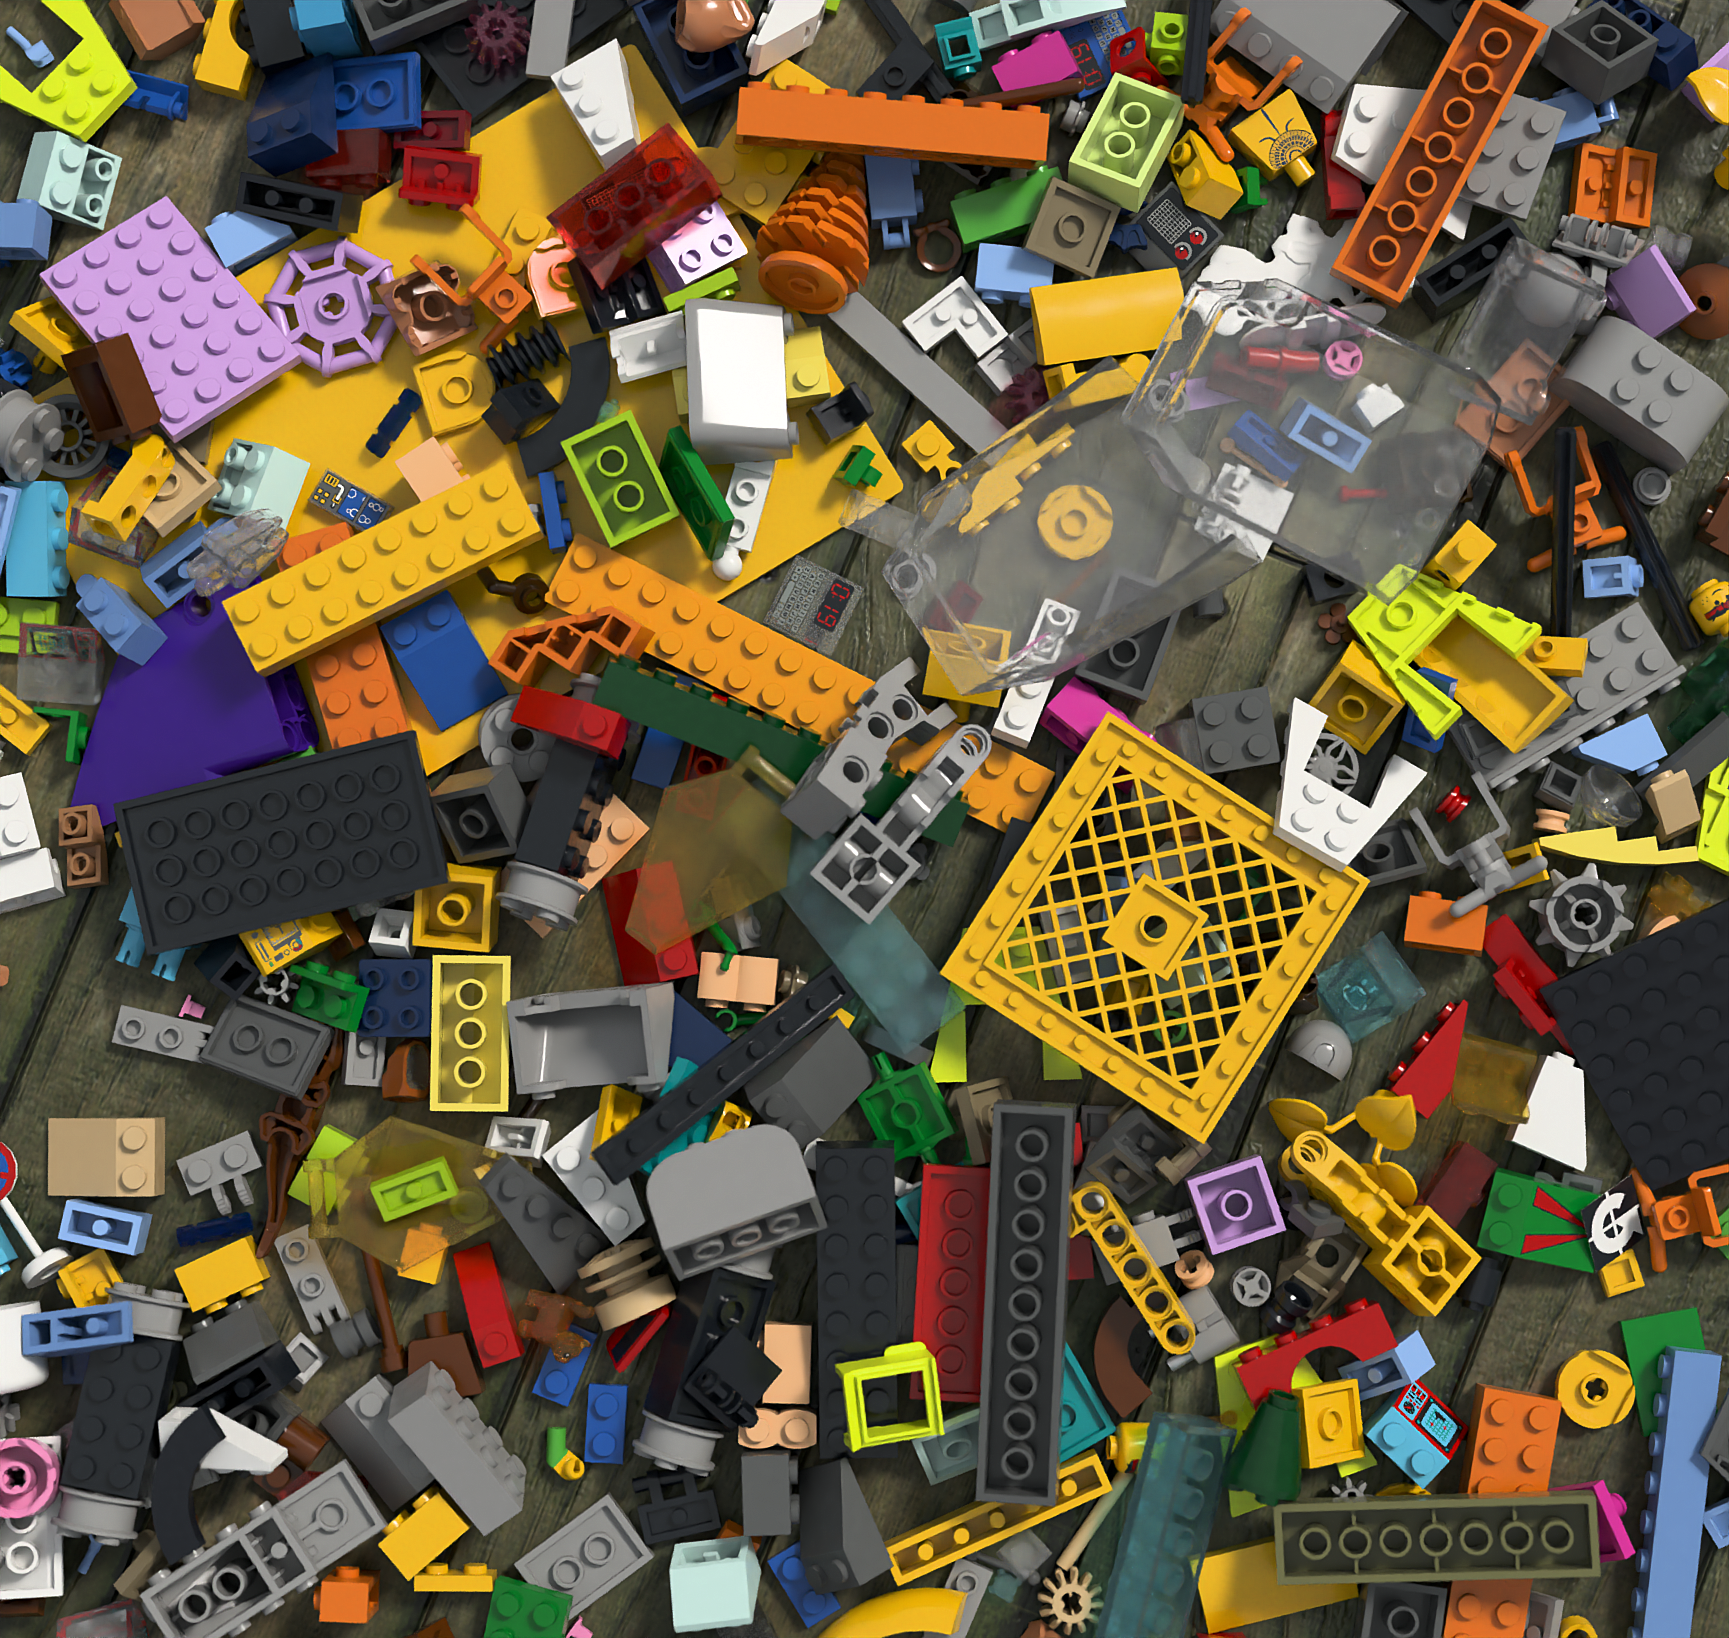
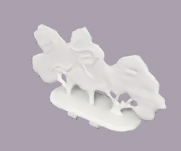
M1293 213L1286 225V235L1279 236L1272 245L1275 258L1268 263L1257 259L1245 249L1221 245L1210 258V265L1202 270L1200 277L1197 279L1201 293L1193 299V312L1207 316L1212 323L1213 330L1223 336L1235 334L1242 329L1244 322L1247 320L1262 324L1243 335L1239 342L1240 350L1243 349L1244 345L1271 349L1275 345L1286 346L1288 350L1300 351L1302 344L1320 341L1321 346L1326 347L1340 336L1354 334L1375 326L1386 315L1385 307L1379 303H1362L1366 297L1372 296L1362 291L1354 296L1351 285L1329 275L1358 218L1345 220L1342 228L1331 238L1324 234L1318 221ZM1414 279L1409 288H1413ZM1333 298H1339L1346 305L1345 307L1318 312L1321 306L1326 305ZM1250 299L1258 301L1264 306L1267 315L1263 316L1262 311H1258L1255 314L1246 305V302ZM1275 299L1277 306L1274 310H1271L1269 303ZM1299 302L1307 308V315L1277 320L1276 318L1279 309L1288 303ZM1241 308L1247 313V316L1240 317L1237 314V310Z

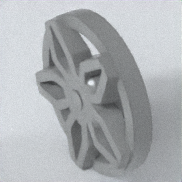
M1320 733L1318 740H1329L1333 743L1325 748L1324 753H1322L1321 747L1316 744L1314 750H1316L1317 755L1310 756L1305 769L1309 774L1332 786L1331 781L1336 785H1347L1342 792L1348 795L1358 778L1359 764L1353 748L1341 737L1330 733ZM1340 745L1339 755L1337 758H1334L1330 755L1331 750ZM1345 752L1349 756L1352 770L1345 765H1338L1343 760ZM1338 771H1343L1350 776V779H1339L1337 777Z

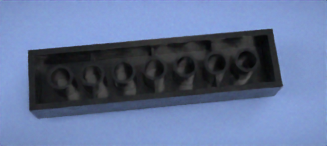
M894 1140L816 1141V1194L828 1228L817 1231L820 1459H840L844 1457L898 1458V1441L863 1447L855 1452H852L843 1441V1433L848 1432L843 1385L842 1379L835 1370V1364L884 1356V1351L887 1347L897 1345ZM897 1374L861 1380L867 1428L898 1424Z

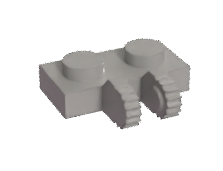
M250 1130L176 1160L190 1196L211 1188L214 1201L223 1216L232 1211L230 1200L222 1183L234 1179L237 1195L246 1207L253 1204L254 1199L244 1174L265 1166Z

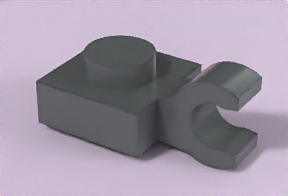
M1301 1180L1285 1182L1284 1186L1290 1190L1292 1196L1281 1198L1279 1203L1283 1209L1289 1211L1288 1219L1312 1240L1342 1233L1345 1220L1328 1203L1321 1199L1311 1200L1308 1189Z

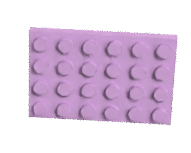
M167 196L39 274L43 285L91 343L129 333L162 414L158 424L174 444L301 363L299 352L229 269L225 268L223 262Z

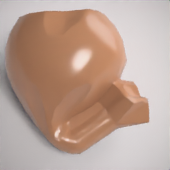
M678 0L675 42L689 52L704 53L715 51L746 36L752 30L755 19L745 0Z

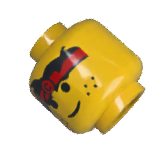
M1712 579L1692 592L1691 598L1693 600L1689 604V610L1703 633L1709 636L1721 633L1725 638L1729 636V582H1718L1717 579Z
M1121 1422L1117 1425L1113 1436H1107V1458L1113 1459L1116 1469L1121 1473H1152L1157 1465L1162 1464L1164 1461V1435L1161 1432H1157L1156 1427L1148 1422Z

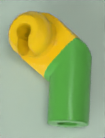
M547 1427L546 1462L560 1477L572 1481L582 1477L585 1470L584 1464L566 1448V1427Z

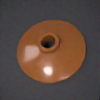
M1703 263L1688 269L1678 280L1693 302L1696 310L1679 324L1680 328L1687 334L1699 339L1712 340L1729 334V268L1717 263ZM1702 296H1707L1711 299L1712 305L1709 310H1705L1700 306Z

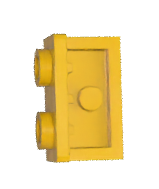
M97 1248L62 1266L58 1271L60 1278L56 1280L63 1297L66 1300L72 1298L76 1308L107 1304L109 1294L104 1291L105 1287L113 1288L114 1281L124 1282L108 1251Z

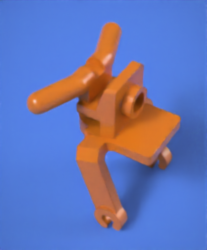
M1246 7L1241 8L1233 16L1230 25L1208 49L1206 72L1210 77L1205 85L1203 103L1196 105L1195 108H1189L1185 104L1184 116L1189 121L1194 120L1199 125L1198 130L1206 136L1223 162L1232 161L1234 151L1219 128L1228 121L1240 104L1247 111L1261 108L1287 77L1289 78L1303 63L1297 55L1293 56L1264 90L1263 85L1232 56L1216 65L1214 58L1251 16L1252 13ZM1164 85L1156 86V88L1181 97V95Z
M464 203L459 209L460 213L501 253V256H498L467 288V292L462 297L418 254H415L409 262L424 276L426 275L454 304L468 306L473 300L475 301L478 298L492 315L500 319L479 345L480 351L487 355V345L491 344L495 349L501 343V339L505 338L519 322L517 317L523 311L528 313L533 308V298L528 291L505 271L508 264L513 260L511 249L480 219L479 214L469 204Z
M1582 425L1575 427L1577 434L1576 454L1586 483L1575 486L1573 555L1577 553L1576 548L1583 546L1585 550H1589L1597 546L1622 541L1627 535L1626 529L1622 526L1602 530L1588 501V498L1599 494L1601 483L1587 445V435ZM1517 450L1504 453L1506 466L1512 473L1525 512L1532 517H1539L1544 514L1546 516L1550 515L1553 521V495L1548 498L1545 505L1537 507ZM1552 548L1529 559L1527 562L1528 570L1535 573L1551 566Z
M1729 1162L1693 1172L1686 1177L1689 1191L1677 1196H1665L1659 1201L1655 1200L1651 1189L1643 1181L1637 1168L1630 1169L1628 1175L1632 1174L1643 1216H1649L1651 1226L1646 1228L1650 1242L1651 1265L1655 1272L1662 1273L1667 1269L1665 1240L1700 1232L1702 1242L1712 1248L1729 1245V1234L1714 1237L1721 1235L1722 1232L1710 1187L1697 1186L1698 1179L1729 1172Z

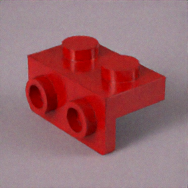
M407 145L404 148L402 186L398 190V197L408 199V204L414 206H430L431 202L446 203V208L454 211H459L464 203L469 204L471 207L474 206L480 199L482 154Z

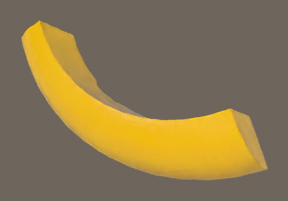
M934 1587L889 1592L851 1608L835 1619L817 1638H883L892 1634L911 1631H929L952 1635L959 1631L968 1592Z

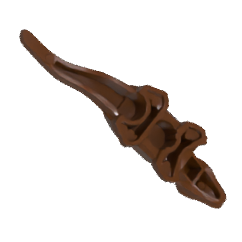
M326 1023L324 1025L331 1027L336 1033L302 1100L300 1101L280 1093L275 1109L264 1113L259 1119L260 1138L266 1141L268 1145L266 1163L268 1217L263 1236L256 1251L257 1258H264L269 1254L282 1227L290 1195L287 1193L294 1179L295 1169L298 1162L303 1159L315 1143V1132L319 1126L325 1104L330 1097L331 1091L328 1084L330 1075L343 1062L344 1030Z

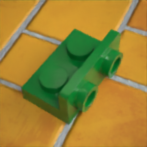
M307 960L305 967L291 964L289 971L302 976L300 989L297 991L292 1012L345 1031L356 1033L370 988L356 984L357 976L334 970L333 975L328 974L329 966Z

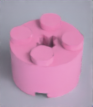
M10 1438L0 1441V1517L17 1519L35 1516L50 1507L59 1495L60 1490L58 1488L63 1468L54 1450L42 1441L32 1438ZM24 1470L23 1478L26 1483L14 1486L13 1483L16 1477L12 1473Z

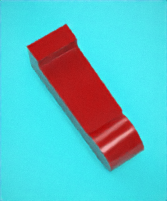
M1344 109L1332 110L1329 114L1321 111L1320 148L1326 220L1358 218L1366 204L1365 194L1362 192L1361 179L1330 159Z

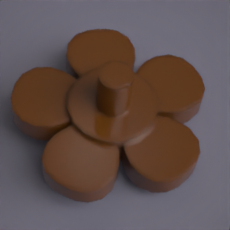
M1335 603L1330 607V614L1323 613L1319 616L1317 622L1319 628L1328 630L1324 635L1327 643L1337 645L1341 638L1346 644H1350L1353 639L1357 640L1358 636L1349 625L1347 619L1351 612L1345 616L1346 606L1344 604Z

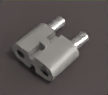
M1207 1285L1193 1289L1179 1298L1194 1322L1195 1342L1188 1352L1176 1354L1166 1361L1174 1372L1194 1359L1201 1365L1240 1342L1234 1327L1226 1314L1224 1315L1218 1301ZM1148 1325L1146 1327L1148 1333L1152 1338H1155L1156 1335ZM1174 1325L1185 1340L1189 1335L1188 1330L1184 1326Z

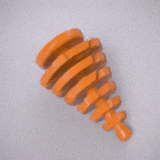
M828 152L823 157L822 162L813 168L809 174L810 176L800 182L797 186L799 190L792 192L786 199L787 201L781 204L779 209L769 218L767 224L759 229L755 245L756 250L759 252L757 258L761 262L758 281L763 290L775 301L797 311L824 315L837 312L844 306L847 294L858 291L859 281L865 287L869 269L868 219L865 215L867 208V199L865 197L867 183L864 178L865 160L862 155Z

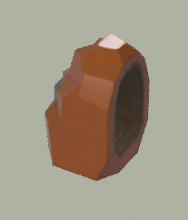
M405 1039L397 1045L394 1053L388 1058L387 1071L382 1075V1097L384 1101L396 1103L426 1101L430 1092L431 1058L429 1050L420 1039Z

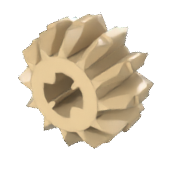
M1071 1566L1068 1578L1064 1577L1061 1568L1055 1569V1574L1058 1582L1055 1583L1047 1577L1043 1580L1044 1586L1051 1592L1042 1591L1037 1594L1039 1601L1048 1603L1039 1609L1040 1615L1042 1617L1053 1615L1049 1621V1627L1052 1629L1057 1628L1063 1621V1632L1066 1635H1070L1072 1623H1077L1081 1633L1086 1632V1626L1083 1621L1085 1618L1092 1623H1097L1099 1620L1098 1616L1090 1609H1102L1104 1607L1103 1600L1093 1598L1102 1592L1100 1584L1088 1586L1093 1577L1088 1571L1078 1580V1569L1076 1566ZM1072 1592L1077 1593L1076 1597L1079 1604L1074 1608L1069 1604V1609L1065 1608L1062 1596L1069 1593L1071 1597Z

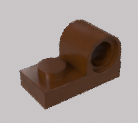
M302 1415L298 1416L276 1442L287 1449L288 1457L273 1472L265 1475H255L252 1480L278 1500L285 1499L294 1490L331 1437Z

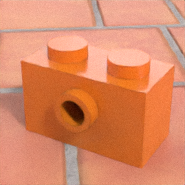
M1420 891L1419 896L1410 895L1404 947L1482 957L1488 905H1480L1465 915L1456 918L1449 912L1451 904L1456 901L1443 900L1442 894L1429 891ZM1459 896L1457 898V901L1463 898L1464 896Z
M338 1566L336 1569H333L321 1581V1586L315 1587L314 1610H320L319 1622L367 1623L379 1610L380 1570H359L360 1568L356 1566Z

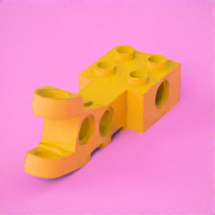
M1316 1131L1303 1132L1281 1154L1278 1160V1170L1286 1182L1301 1180L1306 1185L1310 1196L1316 1200L1321 1199L1328 1203L1345 1220V1223L1372 1248V1251L1361 1264L1413 1315L1436 1317L1481 1260V1257L1428 1205L1409 1206L1402 1210L1393 1201L1394 1198L1384 1188H1379L1354 1159L1323 1134ZM1313 1142L1319 1147L1321 1155L1312 1147L1303 1143ZM1290 1156L1292 1162L1304 1174H1296L1290 1169L1288 1164Z

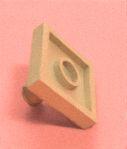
M172 440L166 445L175 458L174 467L142 516L162 537H165L180 523L191 521L196 516L197 510L223 489L217 479L179 442L174 444Z

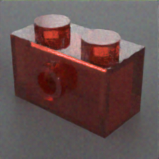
M380 128L337 130L338 153L306 165V177L319 187L341 190L342 185L355 184L357 188L374 189L378 187V183H391L392 138Z
M1457 1141L1416 1202V1205H1428L1447 1225L1456 1229L1469 1207L1475 1209L1483 1200L1487 1192L1483 1186L1498 1163L1467 1142Z

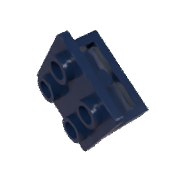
M363 959L359 961V985L370 988L358 1025V1035L360 1037L431 1036L433 961L430 959Z

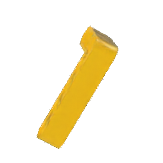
M1089 1181L1074 1189L1072 1192L1070 1238L1088 1229L1161 1345L1172 1354L1188 1352L1195 1342L1194 1322L1110 1190L1099 1181ZM1088 1192H1097L1103 1197L1104 1205L1100 1209L1090 1210L1083 1204L1082 1197ZM1110 1225L1120 1226L1125 1232V1238L1118 1243L1109 1242L1104 1237V1229ZM1132 1258H1138L1145 1263L1147 1269L1143 1274L1133 1276L1125 1270V1263ZM1154 1291L1161 1292L1167 1297L1168 1302L1164 1307L1154 1309L1145 1300L1148 1294ZM1181 1325L1188 1330L1189 1335L1185 1340L1175 1342L1168 1337L1167 1330L1171 1326Z

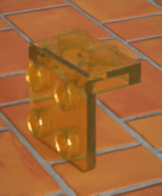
M1463 1032L1451 1087L1452 1104L1461 1112L1469 1115H1478L1480 1113L1495 1117L1498 1121L1509 1125L1516 1123L1527 1124L1530 1118L1526 1090L1538 1058L1537 1051Z

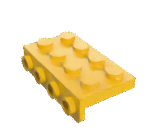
M788 59L771 67L762 81L770 83L771 90L786 91L787 85H802L810 88L809 93L825 94V89L831 88ZM736 120L698 177L697 183L739 209L740 212L759 223L762 227L767 224L769 218L779 209L781 204L787 201L788 196L792 192L799 190L797 186L803 179L809 177L806 174L813 163L820 164L828 152L735 144Z

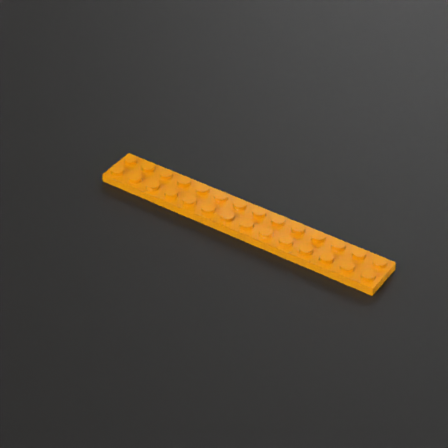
M578 532L549 586L550 591L545 594V602L569 615L594 612L596 609L613 606L625 612L656 632L643 652L762 712L767 711L784 718L786 724L798 730L800 726L811 728L822 734L820 740L828 743H833L840 736L841 733L838 731V728L847 717L854 720L853 715L858 709L854 704L864 691L875 684V681ZM920 705V707L924 710V712L927 715L933 712L932 710ZM953 721L922 746L903 737L889 747L885 753L888 756L887 760L893 762L892 768L900 772L906 773L908 768L920 772L937 749L963 726ZM972 735L963 736L974 743L979 753L980 743L978 739ZM991 740L990 753L961 787V790L964 791L963 797L970 803L967 815L1006 833L1011 817L1031 823L1055 772Z

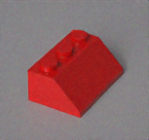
M674 860L633 869L601 879L624 986L670 982L700 974L678 868Z

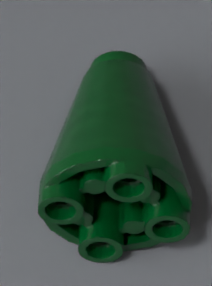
M1269 1390L1268 1396L1262 1399L1225 1464L1222 1486L1237 1492L1245 1490L1256 1494L1255 1500L1268 1506H1278L1279 1499L1297 1501V1497L1300 1496L1301 1408L1298 1406L1299 1397L1282 1390Z

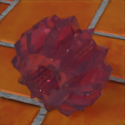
M497 0L494 10L489 11L488 6L482 3L480 8L483 15L470 14L469 19L473 26L465 29L466 37L471 39L468 44L470 52L478 53V60L482 64L488 62L492 57L493 66L497 69L501 65V59L504 58L507 59L510 65H514L513 53L525 55L526 48L522 43L530 41V33L525 30V27L528 25L526 17H517L518 10L514 5H511L504 11L502 2ZM500 29L504 37L496 40L492 32Z
M1033 366L1025 368L1024 375L1017 373L1012 376L1015 386H1009L1004 391L1013 398V401L1007 402L1004 406L1007 410L1013 408L1016 410L1012 417V422L1018 423L1024 419V429L1027 431L1033 430L1035 426L1040 431L1049 429L1050 423L1057 424L1062 420L1059 411H1065L1069 407V405L1057 408L1051 407L1043 371L1048 370V367H1042L1038 372ZM1032 393H1039L1036 398L1041 397L1040 405L1036 406L1034 404L1037 399L1032 400Z

